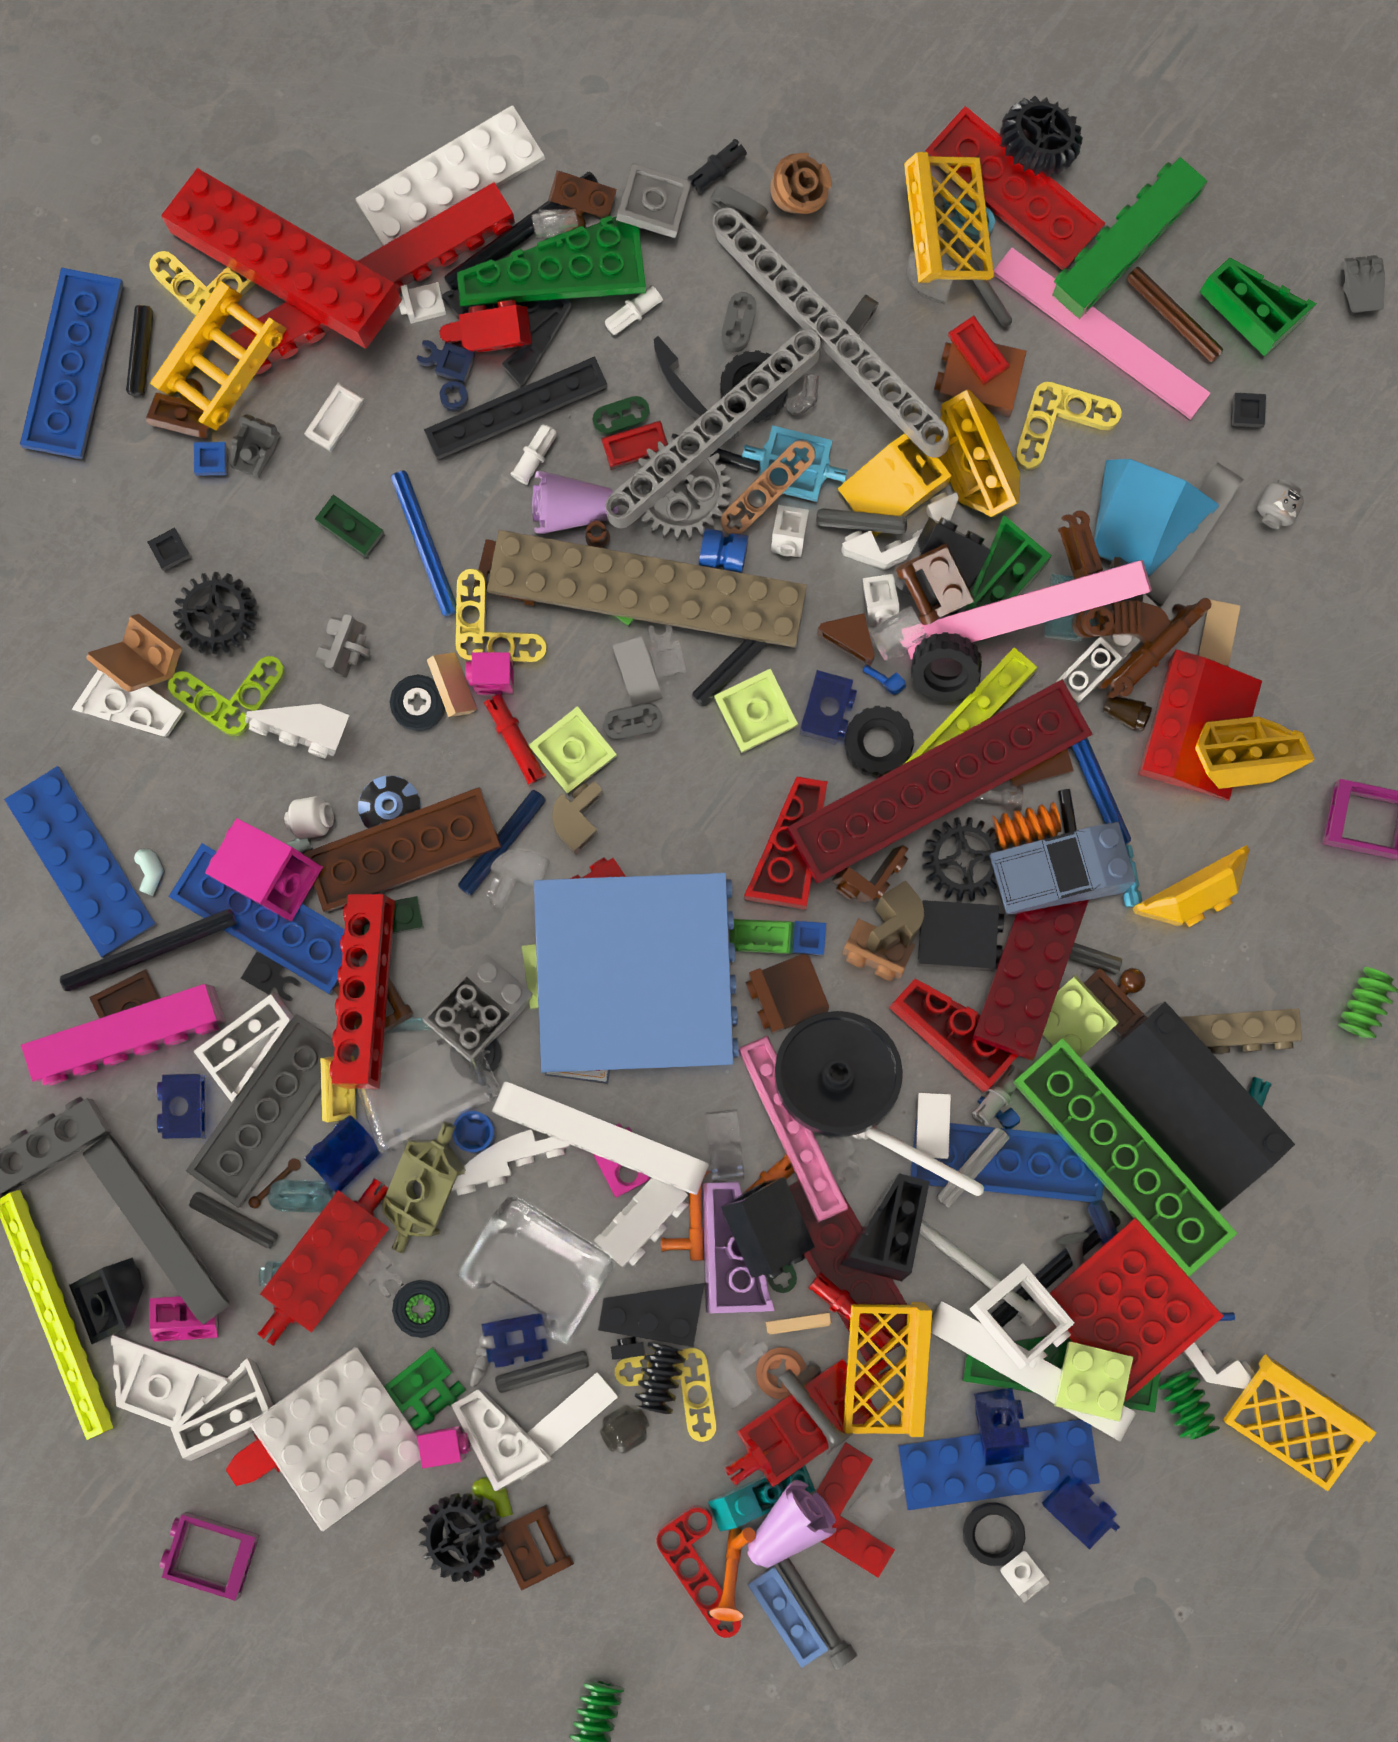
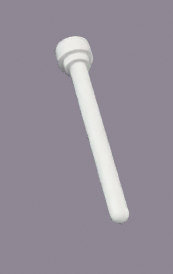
M877 1127L853 1135V1137L859 1140L870 1138L976 1196H980L984 1192V1186L981 1183Z
M922 1221L919 1234L992 1290L1001 1282L930 1225ZM1013 1290L1002 1298L1019 1311L1017 1315L1022 1318L1021 1322L1030 1329L1033 1328L1044 1314V1311L1036 1302L1033 1303L1030 1299L1024 1300Z

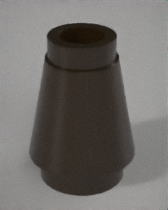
M1116 696L1114 698H1107L1103 712L1133 731L1136 729L1143 731L1150 718L1152 707L1147 706L1144 701Z

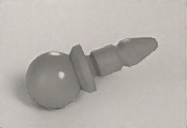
M488 1330L480 1338V1348L476 1350V1354L479 1357L475 1364V1369L471 1372L470 1385L472 1387H475L483 1379L484 1372L487 1371L490 1362H496L497 1354L504 1349V1336L497 1330Z

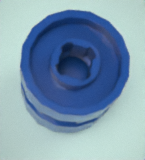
M705 528L699 565L717 569L722 567L723 570L743 573L749 536L731 533L726 537L723 531Z
M467 1111L461 1114L453 1124L456 1126L452 1135L454 1142L464 1151L478 1154L492 1146L495 1142V1124L483 1113Z

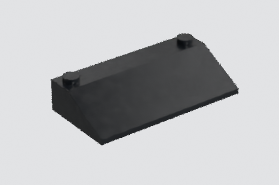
M1165 1001L1153 1006L1089 1067L1218 1212L1272 1168L1295 1145L1288 1135Z

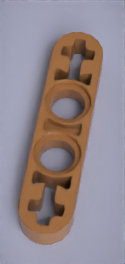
M803 439L793 442L725 510L721 517V526L728 534L743 533L812 464L816 455L812 443ZM795 447L799 449L806 447L809 450L806 455L809 460L806 462L803 459L799 460L794 465V468L799 471L794 474L792 468L783 462L782 459L786 457L788 462H790L796 455V452L793 450ZM783 468L786 470L788 480L785 484L776 485L772 482L770 474L773 469ZM761 490L765 494L766 502L763 506L754 507L750 504L748 496L751 491ZM742 501L746 509L755 515L751 518L747 512L740 521L743 525L742 527L737 525L730 527L728 525L730 521L728 514L737 515L743 509V507L738 505Z

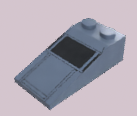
M1119 822L1087 827L991 853L990 855L1007 915L1121 894L1136 882Z

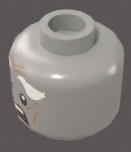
M1278 480L1277 483L1267 485L1257 506L1258 512L1264 517L1263 523L1275 529H1279L1280 526L1292 525L1304 503L1303 496L1300 494L1301 489L1286 480Z

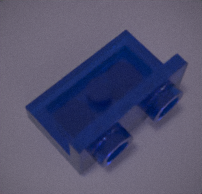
M349 1115L337 1123L333 1131L321 1142L315 1144L304 1160L316 1170L334 1192L344 1189L384 1149L363 1125Z
M1068 1475L1042 1504L1090 1550L1110 1528L1115 1532L1120 1528L1114 1519L1118 1514L1104 1500L1100 1504L1094 1500L1092 1496L1095 1492L1082 1479L1076 1483Z

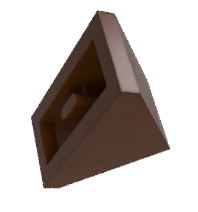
M865 613L824 622L818 627L817 635L869 666L874 662L875 654Z

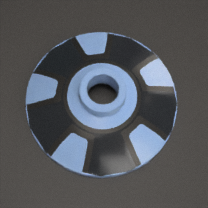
M391 775L382 776L371 781L362 791L358 802L359 816L367 829L421 809L420 797L414 786L401 777ZM386 800L394 802V807L389 811L383 809V803Z

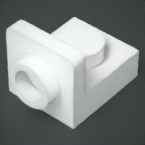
M438 282L408 289L407 285L401 286L403 296H400L402 301L399 307L402 315L408 314L410 323L446 315Z
M778 505L772 535L771 553L786 557L802 556L808 509Z
M893 574L862 578L869 626H886L899 622V601Z
M1025 1551L1021 1552L1000 1570L1024 1603L1049 1584L1045 1575Z

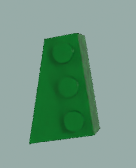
M1229 257L1207 278L1199 292L1265 357L1308 317L1317 303L1310 299L1305 301L1290 293L1291 289L1283 285L1281 287L1276 286L1263 279L1264 275Z
M1003 515L991 544V551L982 566L972 590L974 602L966 605L964 611L1021 595L1049 563L1052 556L1005 515Z

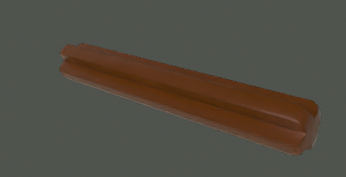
M1140 267L1134 268L1128 274L1127 281L1210 362L1215 361L1222 354L1223 348Z

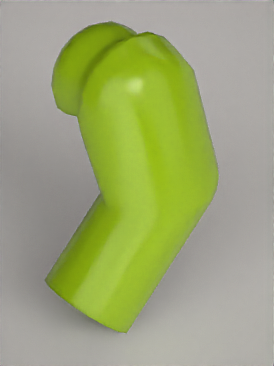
M482 1477L473 1483V1494L476 1497H484L492 1501L496 1515L501 1516V1518L513 1515L506 1487L500 1491H495L488 1477Z

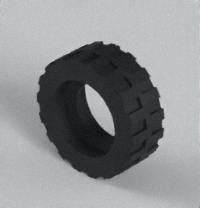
M755 350V352L745 351L739 356H734L733 360L726 364L725 370L721 375V398L738 385L743 376L753 372L771 354ZM781 364L776 367L777 371L786 372ZM788 388L750 421L760 423L763 420H770L773 415L776 416L780 412V408L784 407L786 403ZM734 404L729 408L733 413H741L745 409L741 404Z
M942 632V634L936 633L932 634L929 638H924L916 646L915 653H913L911 678H913L914 686H917L921 694L927 695V698L936 699L940 702H955L958 699L967 698V695L972 694L980 683L982 656L978 652V647L971 643V640L967 637H961L960 634L956 633L948 634V632ZM950 658L961 663L962 671L956 676H941L932 671L931 664L936 659Z
M874 706V708H866L861 713H857L847 727L844 740L846 756L851 761L852 766L855 769H859L862 774L872 775L875 778L902 766L910 758L914 747L913 729L910 728L907 718L905 719L898 710L896 712L887 706L886 708ZM873 727L887 728L894 736V748L886 756H872L864 747V736Z

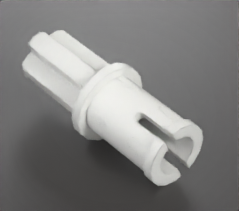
M651 285L646 290V293L639 294L631 301L627 299L625 301L626 305L605 319L604 323L607 329L613 335H616L634 321H641V316L658 303H661L663 299L656 288Z
M544 424L541 425L530 445L523 448L525 453L514 471L511 472L513 478L528 485L540 462H545L544 456L557 436V432L552 427Z

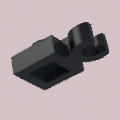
M259 952L255 953L241 977L242 980L270 995L273 988H276L279 996L286 1001H292L293 998L285 993V986L289 983H293L298 987L301 986V982L292 976L282 977L281 975L285 967Z

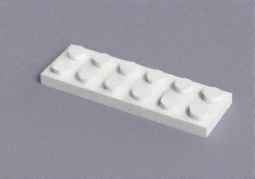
M512 105L358 196L355 200L384 246L491 183L495 182L496 186L500 187L545 160V156Z

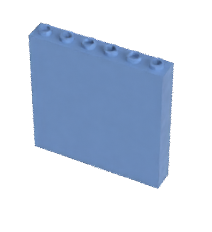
M726 873L534 880L541 1073L733 1065V1057L739 1056L738 1038H732V1026L737 1025V1007L731 1006V994H736L735 975H730L729 962H735L734 943H729L728 930L734 929L733 911H727V898H732V879H726Z

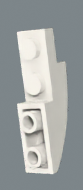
M1143 594L1144 603L1157 606L1146 594ZM1102 635L1056 682L1063 679L1073 699L1079 704L1141 641L1137 637L1130 635Z
M533 1129L515 1134L497 1142L471 1159L464 1166L466 1169L465 1174L457 1176L451 1191L456 1190L457 1195L460 1196L475 1192V1185L487 1182L489 1188L507 1183L506 1177L513 1175L510 1166L511 1162H515L516 1167L534 1163V1156L545 1153L547 1159L565 1155L564 1148L571 1147V1145L553 1137L537 1141Z

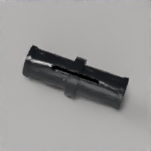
M733 139L718 154L710 155L707 158V163L688 176L687 179L691 181L693 188L696 186L695 190L698 193H701L704 188L719 176L723 178L732 165L747 155L742 144L738 146L739 141L737 139Z

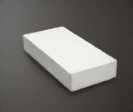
M337 383L305 431V436L332 452L364 404V398Z
M918 1093L916 1149L932 1158L948 1159L951 1094Z

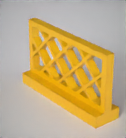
M916 152L904 163L918 283H930L934 279L991 280L994 277L980 158L928 156V152ZM930 166H939L947 174L941 183L931 175ZM960 166L971 167L972 180L969 184L956 173ZM950 178L963 190L957 198L943 187ZM938 193L951 204L945 213L935 205L934 197ZM966 193L975 201L976 209L972 214L959 202ZM954 208L966 219L961 228L956 226L947 217ZM941 223L955 234L948 243L939 236L938 227ZM970 223L979 231L980 239L976 244L963 232ZM957 238L970 249L964 258L951 247ZM945 253L958 264L954 271L943 270L942 256ZM973 253L982 260L983 271H976L967 263V260Z
M911 1302V1305L851 1304L843 1431L845 1433L909 1434L911 1437H924L932 1310L924 1302ZM860 1313H873L879 1321L865 1334L859 1328ZM878 1313L886 1315L882 1318ZM896 1314H907V1325L896 1334L887 1322ZM885 1326L894 1337L879 1349L870 1338ZM858 1332L862 1335V1337L859 1340ZM905 1335H906V1343L902 1340V1338H903ZM868 1341L877 1353L862 1365L857 1359V1350ZM900 1342L905 1348V1356L894 1365L885 1354L895 1344ZM883 1358L892 1368L877 1381L868 1370L879 1359ZM856 1363H857V1365L860 1367V1369H859L857 1372H856ZM902 1367H904L903 1374L899 1371ZM866 1373L875 1384L864 1395L860 1396L855 1391V1382ZM897 1373L903 1379V1386L892 1397L883 1385ZM881 1389L890 1400L875 1412L866 1401ZM854 1395L858 1398V1400L855 1403ZM902 1398L901 1406H900V1405L898 1404V1401ZM862 1405L873 1415L864 1424H852L853 1413ZM893 1405L901 1411L900 1424H886L881 1417Z
M1265 1354L1258 1363L1260 1369L1223 1420L1226 1424L1329 1491L1364 1441L1369 1443L1377 1432L1368 1422ZM1265 1379L1273 1384L1275 1396L1258 1400L1256 1389ZM1279 1389L1285 1392L1286 1394L1280 1395ZM1293 1399L1298 1401L1301 1414L1284 1417L1281 1402ZM1276 1403L1278 1418L1261 1421L1259 1406ZM1254 1407L1255 1423L1242 1425L1235 1420L1242 1409ZM1305 1407L1310 1409L1311 1412H1306ZM1316 1417L1325 1419L1326 1431L1309 1434L1307 1419ZM1302 1420L1304 1435L1287 1439L1285 1423ZM1331 1424L1337 1427L1338 1429L1332 1430ZM1280 1425L1282 1440L1272 1442L1264 1440L1262 1428ZM1257 1429L1258 1435L1251 1430ZM1347 1434L1353 1438L1347 1449L1335 1451L1333 1436ZM1328 1438L1330 1452L1313 1456L1311 1441ZM1305 1442L1307 1457L1291 1458L1288 1445ZM1283 1446L1284 1452L1279 1450L1277 1447ZM1331 1459L1332 1470L1323 1479L1315 1473L1314 1462ZM1304 1464H1309V1469L1306 1468V1467L1303 1466V1465H1304Z

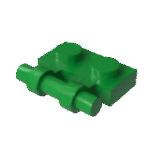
M434 1347L383 1386L401 1413L411 1406L415 1409L417 1414L408 1420L415 1431L425 1423L427 1425L432 1423L436 1419V1414L448 1405L452 1407L451 1405L458 1401L457 1398L466 1391V1388L459 1380L451 1387L445 1384L443 1380L453 1372ZM435 1388L440 1396L426 1406L421 1398Z

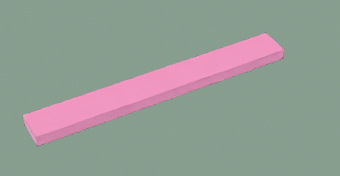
M1011 247L993 270L994 276L1190 420L1209 397V391L1093 306L1079 320L1052 295L1056 286L1054 283L1055 278Z
M1139 560L941 617L928 625L920 623L902 629L910 659L912 660L916 646L921 643V640L931 637L932 634H942V632H948V634L956 633L960 634L961 637H967L972 643L1149 593L1152 591L1144 562Z

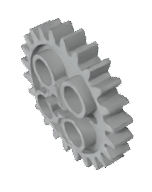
M673 437L670 438L669 444L674 440ZM659 441V451L657 453L648 448L647 454L650 459L639 458V464L643 467L662 451L665 446ZM693 444L692 446L686 445L682 450L685 453L693 454L697 452L698 447ZM717 453L711 457L709 456L679 482L680 485L687 483L686 491L700 505L698 510L691 505L690 501L681 491L677 494L674 493L675 487H673L646 511L642 522L645 523L652 519L654 521L652 531L662 526L664 527V537L668 535L670 530H674L676 539H679L681 531H686L688 538H692V529L695 528L701 535L704 534L703 524L705 523L713 528L715 526L712 519L713 515L721 518L723 515L719 506L728 507L729 502L722 498V496L731 494V489L723 487V484L730 482V476H721V473L727 468L726 464L716 465L720 455ZM669 464L662 466L666 467L671 473L675 470L674 467ZM633 469V475L637 471H639V469ZM704 482L710 485L711 493L706 497L698 496L694 492V487L698 483ZM641 485L637 488L639 490L637 493L641 495L648 494L651 491L649 485ZM675 503H683L687 506L688 513L678 518L672 515L670 509Z

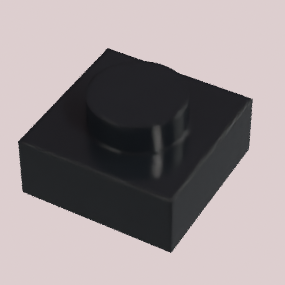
M1235 393L1233 395L1232 426L1263 428L1265 425L1266 394Z
M175 527L148 541L163 571L191 557Z
M636 1337L617 1339V1345L611 1346L612 1360L644 1356V1342H637Z

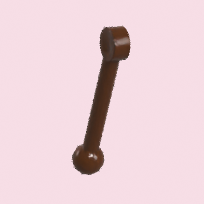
M295 1158L289 1160L288 1167L261 1193L249 1199V1206L254 1209L258 1208L261 1205V1200L292 1171H298L301 1168V1162Z

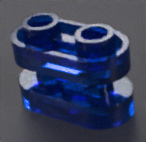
M542 1313L481 1324L483 1337L493 1335L495 1348L486 1349L488 1363L494 1362L495 1368L513 1365V1358L521 1356L524 1357V1362L543 1359L542 1352L548 1351L547 1339L537 1340L535 1327L544 1326ZM522 1330L524 1342L508 1345L506 1333Z

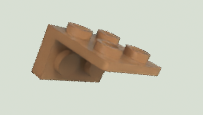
M136 614L130 616L122 642L88 652L86 659L95 665L99 671L114 680L122 689L132 692L173 678L182 647L142 615Z
M858 918L842 954L847 956L846 961L862 969L866 964L876 969L875 975L892 982L894 978L900 980L916 944L911 943L906 948L899 941L891 949L885 950L882 948L873 954L866 943L872 930L877 927Z

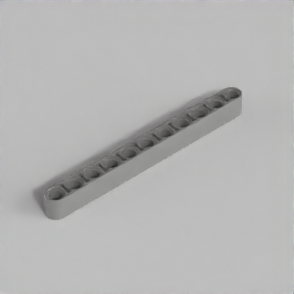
M722 208L717 211L713 218V225L718 242L804 330H813L818 334L821 348L924 454L933 458L944 455L949 447V434L945 423L736 210ZM726 224L735 225L730 230L721 229ZM746 245L755 246L754 249L750 251L742 250V248ZM765 266H775V269L770 272L762 271ZM787 286H793L796 288L791 293H785L782 291ZM807 307H814L817 309L812 314H805L802 312ZM828 328L838 330L833 335H825L823 333ZM849 349L858 351L856 355L851 357L844 355V352ZM871 370L879 372L874 378L864 376L866 372ZM889 392L900 394L898 398L892 400L885 397ZM911 413L921 415L920 419L916 421H909L906 417ZM935 434L942 437L941 441L937 443L927 440L929 436Z

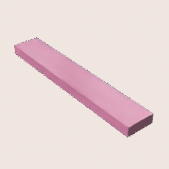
M765 1036L740 1047L739 1053L817 1221H823L847 1210L848 1206L813 1131L799 1124L787 1112L779 1099L774 1079L777 1054L769 1037Z

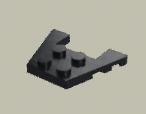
M458 289L442 294V299L458 317L459 314L469 313V307L477 306H460ZM568 299L516 302V305L527 307L532 344L520 347L502 363V366L520 387L525 384L572 307ZM490 304L493 308H498L497 304Z

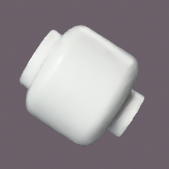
M319 796L293 800L289 805L288 812L284 815L286 828L289 831L291 830L294 836L299 839H308L326 835L329 827L333 825L334 815L332 807L328 802H325Z

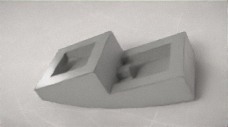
M639 636L612 645L632 706L663 699L643 637Z

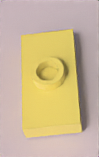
M334 1056L320 1058L322 1121L335 1122L356 1119L355 1089L342 1088L332 1084L329 1070Z

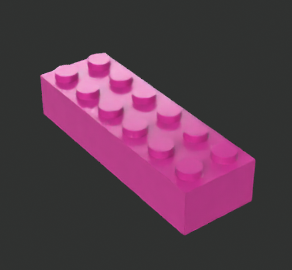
M202 984L21 1044V1048L32 1082H42L43 1086H52L67 1081V1074L70 1073L74 1075L80 1074V1076L99 1070L98 1064L116 1065L129 1060L128 1054L146 1055L158 1051V1044L165 1042L166 1045L171 1044L172 1046L188 1041V1034L196 1032V1035L201 1034L202 1036L218 1031V1024L226 1021L215 987Z

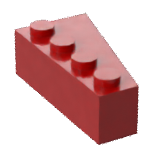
M916 978L889 1007L983 1093L996 1082L1018 1057V1055L972 1039L980 1018L978 1012L953 1001L951 997Z

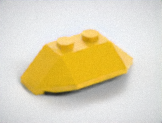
M965 390L941 404L940 413L942 414L940 419L948 428L949 447L947 452L939 458L952 475L950 483L954 492L959 497V503L985 513L990 517H994L1018 504L1020 497V472L996 418L970 390ZM936 435L935 443L941 441L942 437Z
M1259 716L1206 722L1195 746L1206 774L1219 789L1271 783L1311 763L1315 759L1303 732L1294 729L1291 731L1281 724Z
M1245 845L1140 902L1132 908L1134 913L1175 926H1180L1186 922L1188 927H1191L1205 919L1203 913L1214 907L1215 911L1218 912L1233 904L1231 897L1235 896L1239 891L1250 849Z

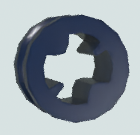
M449 381L442 386L439 394L444 408L452 412L464 409L468 403V393L465 386L457 381ZM455 389L459 390V396L462 399L459 402L455 399V403H449L447 393L449 391L454 393L453 390Z

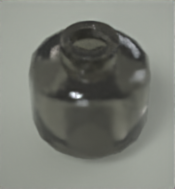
M625 1405L603 1418V1428L599 1432L611 1452L617 1451L621 1454H626L646 1441V1428L649 1427V1421L642 1410L635 1411L632 1407Z

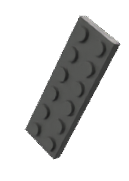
M296 1014L191 1162L186 1172L239 1208L321 1092L320 1058L334 1056L335 1047L333 1046L332 1038Z

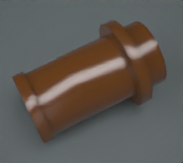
M593 521L588 524L585 536L586 543L589 546L605 548L610 541V534L606 526L600 521ZM595 533H601L598 537L593 536Z

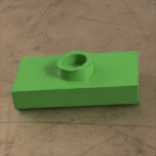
M734 919V929L730 930L729 943H734L735 952L792 954L795 923L792 921Z

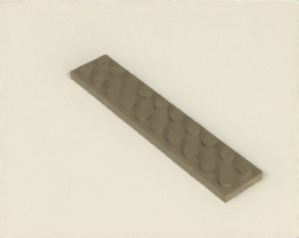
M498 530L487 592L796 648L807 584Z

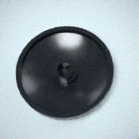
M831 1011L803 1020L788 1033L776 1057L774 1079L781 1103L799 1124L822 1135L847 1137L866 1132L886 1118L898 1099L902 1085L903 1070L897 1047L890 1036L879 1025L855 1013Z

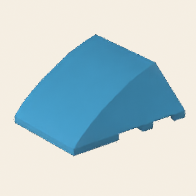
M1132 459L1106 460L1094 538L1099 557L1112 561L1114 557H1119L1127 563L1143 560L1147 575L1150 577L1177 550L1176 547L1190 533H1194L1199 528L1198 525L1210 513L1213 514L1219 508V504L1186 480Z

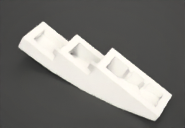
M597 1372L527 1434L551 1456L619 1396ZM529 1474L525 1475L524 1477H522V1478H520V1479L523 1480V1479H524L525 1477H527Z

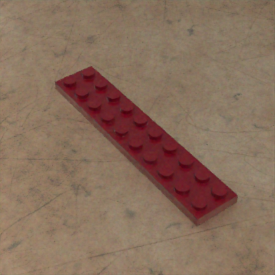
M1063 679L799 820L786 829L815 882L818 884L1088 738L1093 733Z

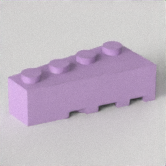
M739 1182L702 1184L706 1313L775 1311L768 1292L765 1275L751 1277L721 1206L742 1195Z

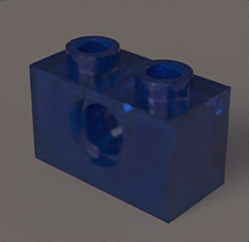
M817 670L800 728V735L836 745L838 737L844 738L849 720L843 719L846 707L853 708L857 690L852 689V679ZM827 701L834 702L838 706V712L831 716L825 715L821 711V705Z
M162 1075V1082L157 1084V1099L162 1101V1114L157 1116L158 1133H162V1139H206V1075ZM184 1098L188 1103V1110L184 1115L178 1116L174 1112V1104L178 1099Z
M1013 1388L974 1393L975 1414L985 1466L1024 1461V1448L1029 1447L1027 1429L1020 1428L1019 1420L1024 1419L1021 1400H1015ZM998 1425H1007L1008 1427H1007V1428H998V1427H996V1426H998Z

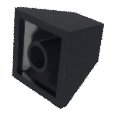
M133 1257L103 1267L69 1285L91 1344H95L131 1326L144 1289L140 1271L136 1267Z

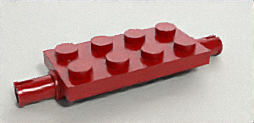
M373 1178L371 1184L358 1201H352L338 1190L259 1295L269 1301L274 1306L273 1310L275 1311L260 1332L257 1333L262 1339H265L271 1329H273L274 1332L266 1342L274 1346L288 1325L295 1322L312 1333L389 1230V1227L375 1218L373 1213L388 1191V1187L383 1185L378 1193L374 1195V1192L381 1184L380 1181Z
M841 1359L813 1378L804 1387L830 1422L837 1429L845 1433L843 1431L847 1364ZM881 1359L868 1371L879 1381L890 1369L878 1374L889 1366L885 1360ZM864 1373L855 1382V1391L862 1396L875 1383ZM790 1394L736 1432L746 1446L748 1453L730 1466L725 1467V1472L729 1476L740 1469L739 1473L730 1478L733 1484L737 1486L741 1481L759 1469L773 1487L827 1450L828 1442L822 1430L804 1407ZM854 1395L855 1403L858 1400V1398ZM869 1398L866 1403L877 1412L871 1398ZM862 1405L853 1413L852 1424H864L873 1415Z

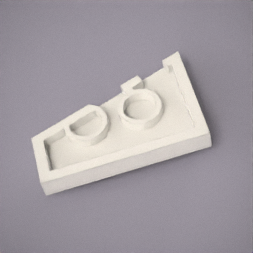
M97 670L72 708L75 711L164 737L169 736L185 712L150 686L128 692L99 670Z
M478 1389L451 1405L495 1491H500L553 1460L483 1389Z

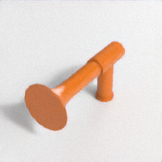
M702 1184L697 1195L689 1193V1238L661 1237L662 1252L668 1250H690V1260H704L701 1208Z
M750 1527L743 1530L740 1528L729 1530L723 1594L719 1606L709 1612L715 1619L733 1622L739 1621L744 1617L743 1613L736 1608L735 1591L741 1548L752 1542L756 1537L755 1531Z

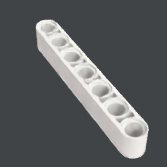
M509 1082L503 1083L492 1110L493 1113L695 1195L699 1191L709 1166L708 1163Z
M942 1301L940 1302L932 1316V1334L1055 1404L1061 1369L1044 1359L1033 1368L1028 1363L1020 1369L981 1323ZM1016 1344L1024 1354H1027L1029 1352L1025 1348ZM1124 1405L1119 1422L1064 1409L1120 1442L1136 1415L1134 1411Z

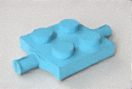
M772 425L769 440L763 449L745 444L742 457L760 461L761 475L796 440L803 439L812 443L816 452L814 461L782 494L817 502L821 486L826 481V478L845 482L848 470L830 466L829 454L833 440ZM795 447L793 450L796 452V455L790 462H788L786 457L782 459L783 462L792 468L794 474L799 471L794 468V465L799 460L803 459L805 462L809 460L806 456L809 450L806 447L803 449ZM775 468L771 471L770 478L774 484L783 485L788 480V473L783 468Z

